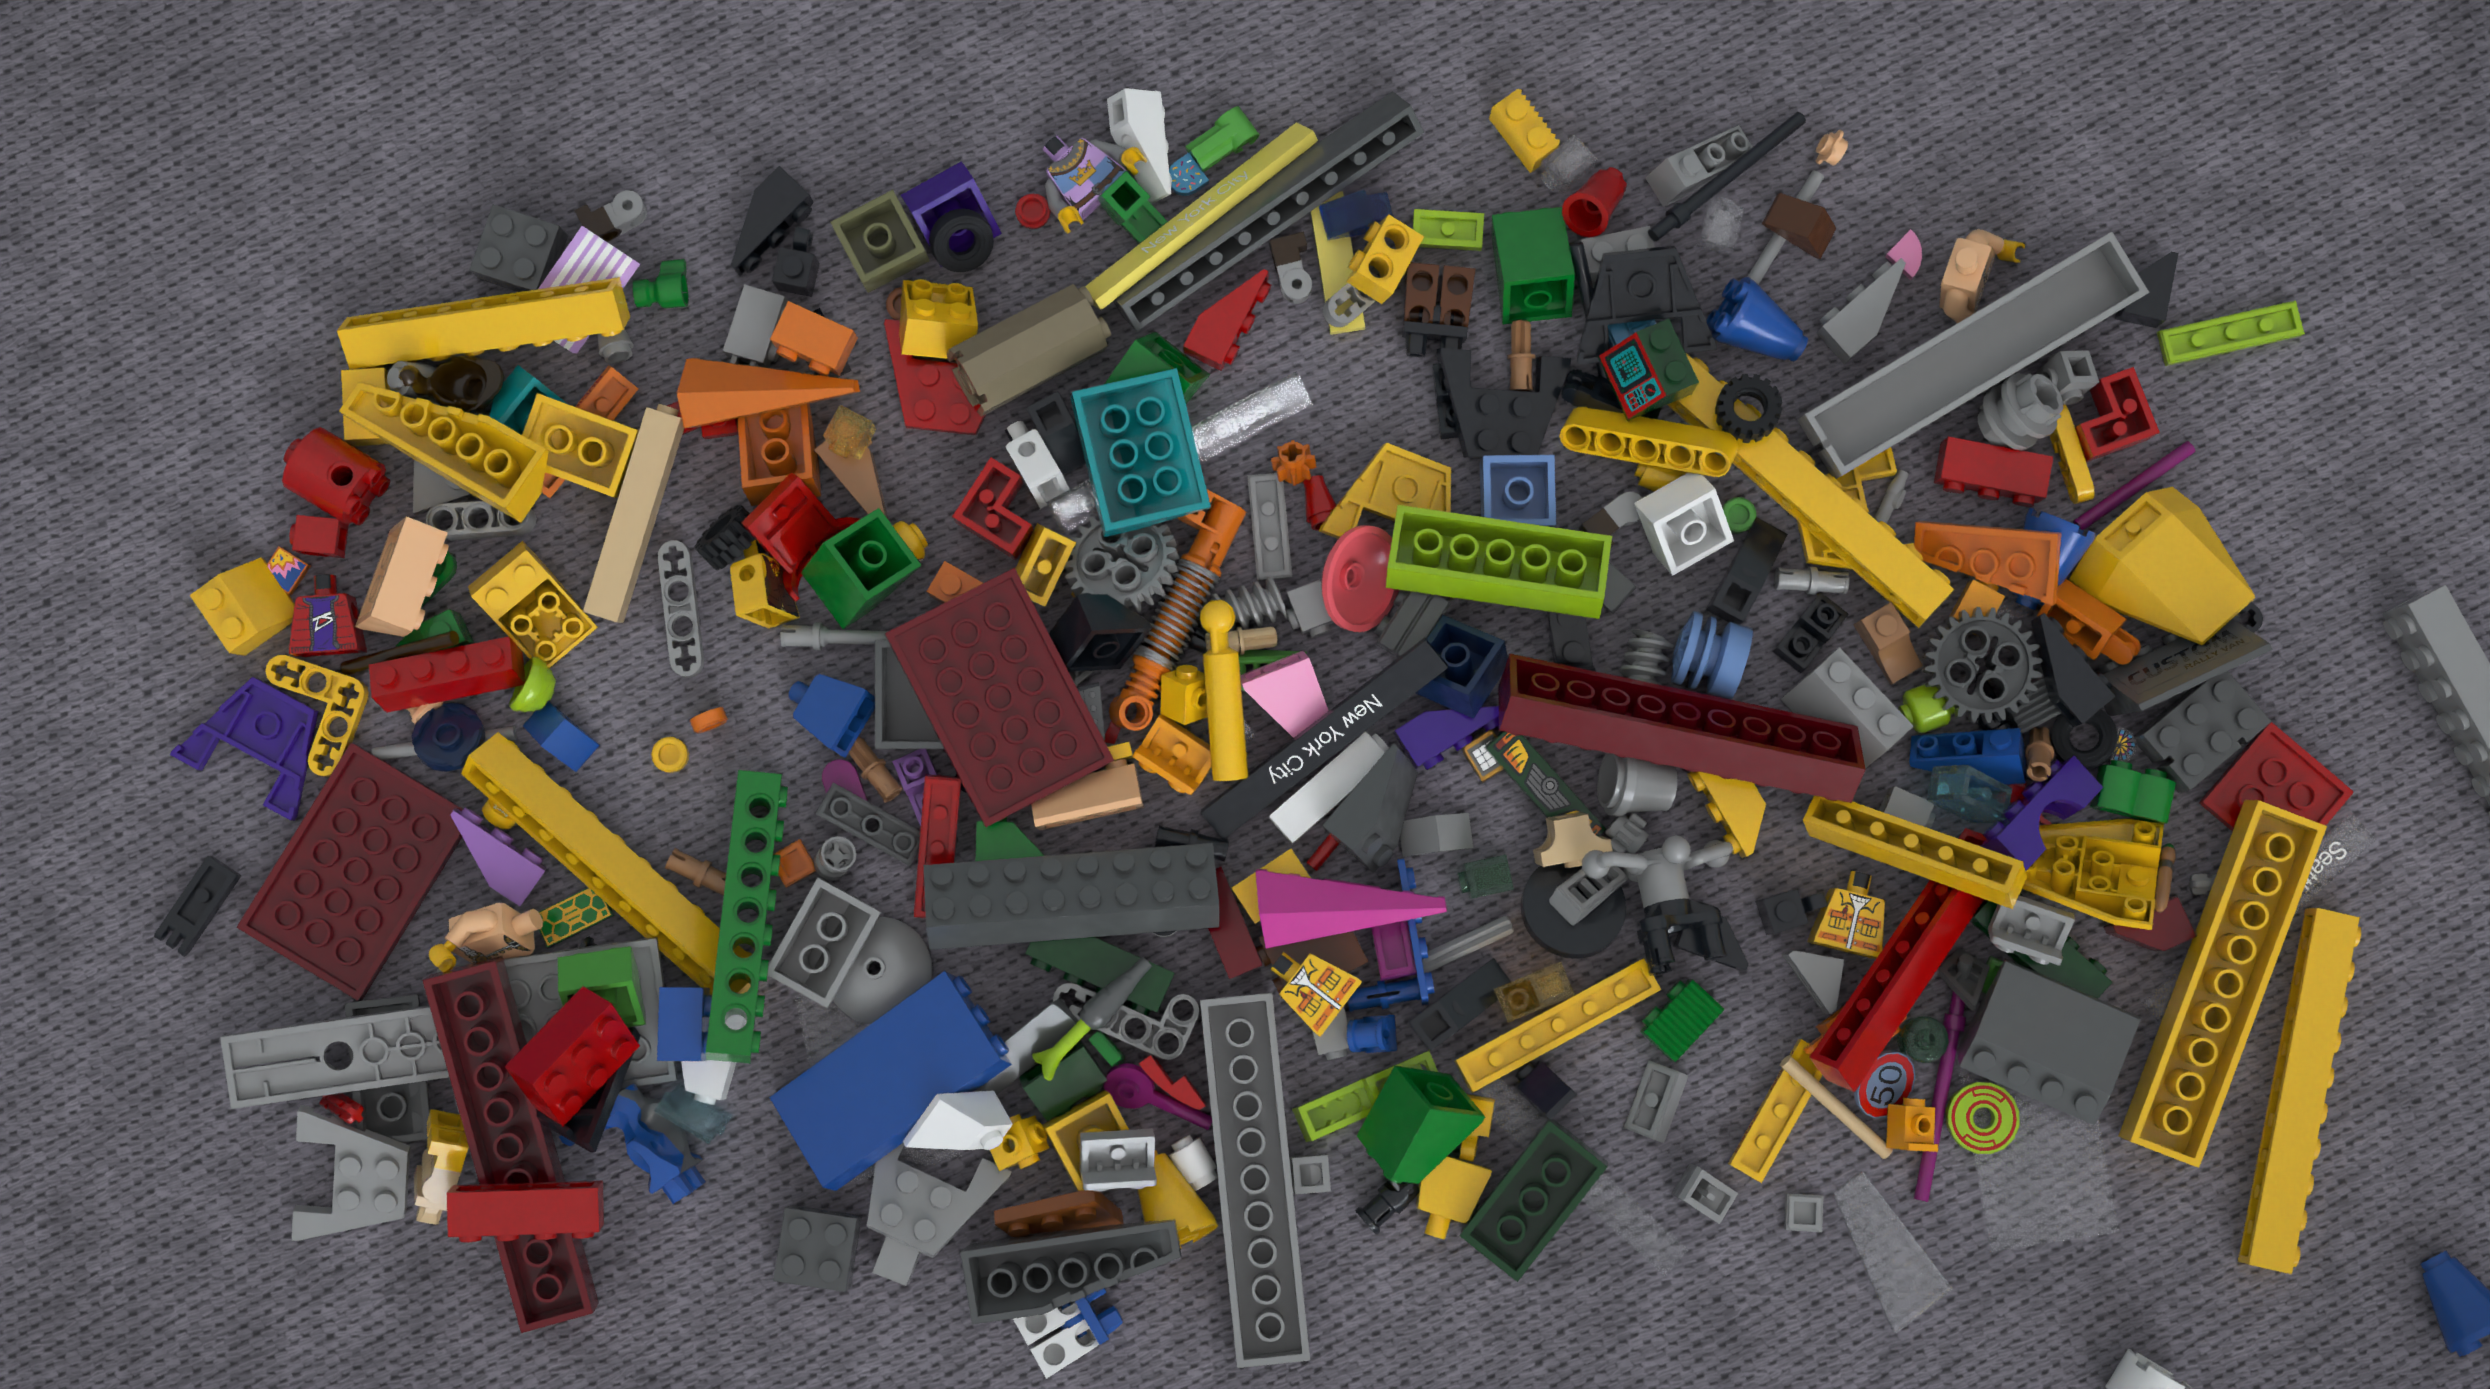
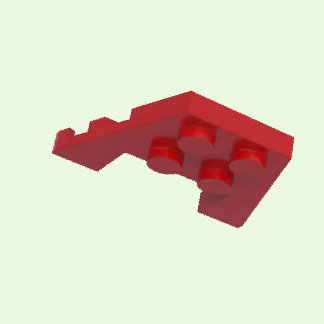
M885 319L884 326L906 428L977 435L986 414L981 417L977 412L981 405L972 406L963 393L952 369L958 367V364L913 359L914 355L901 354L900 320Z

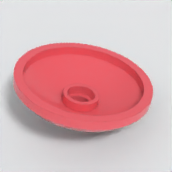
M1360 525L1345 532L1330 550L1324 564L1321 588L1325 608L1332 621L1340 628L1348 631L1365 632L1380 624L1384 616H1387L1392 609L1393 602L1399 592L1398 589L1385 588L1392 537L1379 527Z

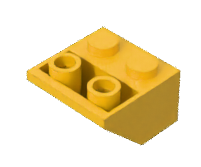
M922 279L915 281L903 280L899 329L901 354L948 359L946 354L950 348L977 335L978 320L973 287H967L959 283H951L949 285L931 283Z

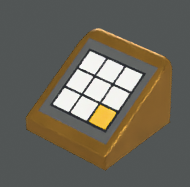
M1493 730L1487 731L1462 748L1464 756L1482 783L1503 770L1484 749L1496 737Z

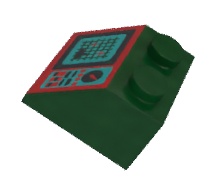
M1669 319L1635 332L1598 357L1627 421L1692 395L1699 383Z

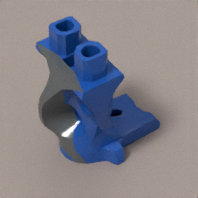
M635 1083L620 1091L604 1130L613 1127L622 1129L625 1136L627 1154L636 1166L650 1174L648 1181L649 1192L653 1194L663 1189L674 1204L703 1185L706 1181L695 1167L702 1161V1158L690 1152L685 1128L673 1109L665 1101L645 1097ZM562 1135L559 1136L562 1143L568 1146L575 1144Z

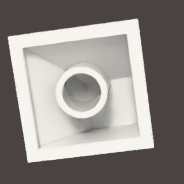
M994 1091L937 1094L903 1140L905 1147L991 1150L1002 1143L1003 1137L1013 1123Z

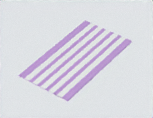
M581 226L538 289L620 277L622 288H624L640 263ZM590 335L575 342L567 341V338L554 341L570 352L578 353Z

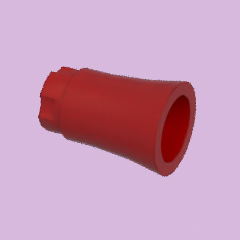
M1609 167L1606 170L1600 169L1578 191L1564 201L1562 216L1566 225L1574 233L1583 237H1595L1605 231L1612 213L1622 200L1627 188V183L1623 179V173L1613 167Z

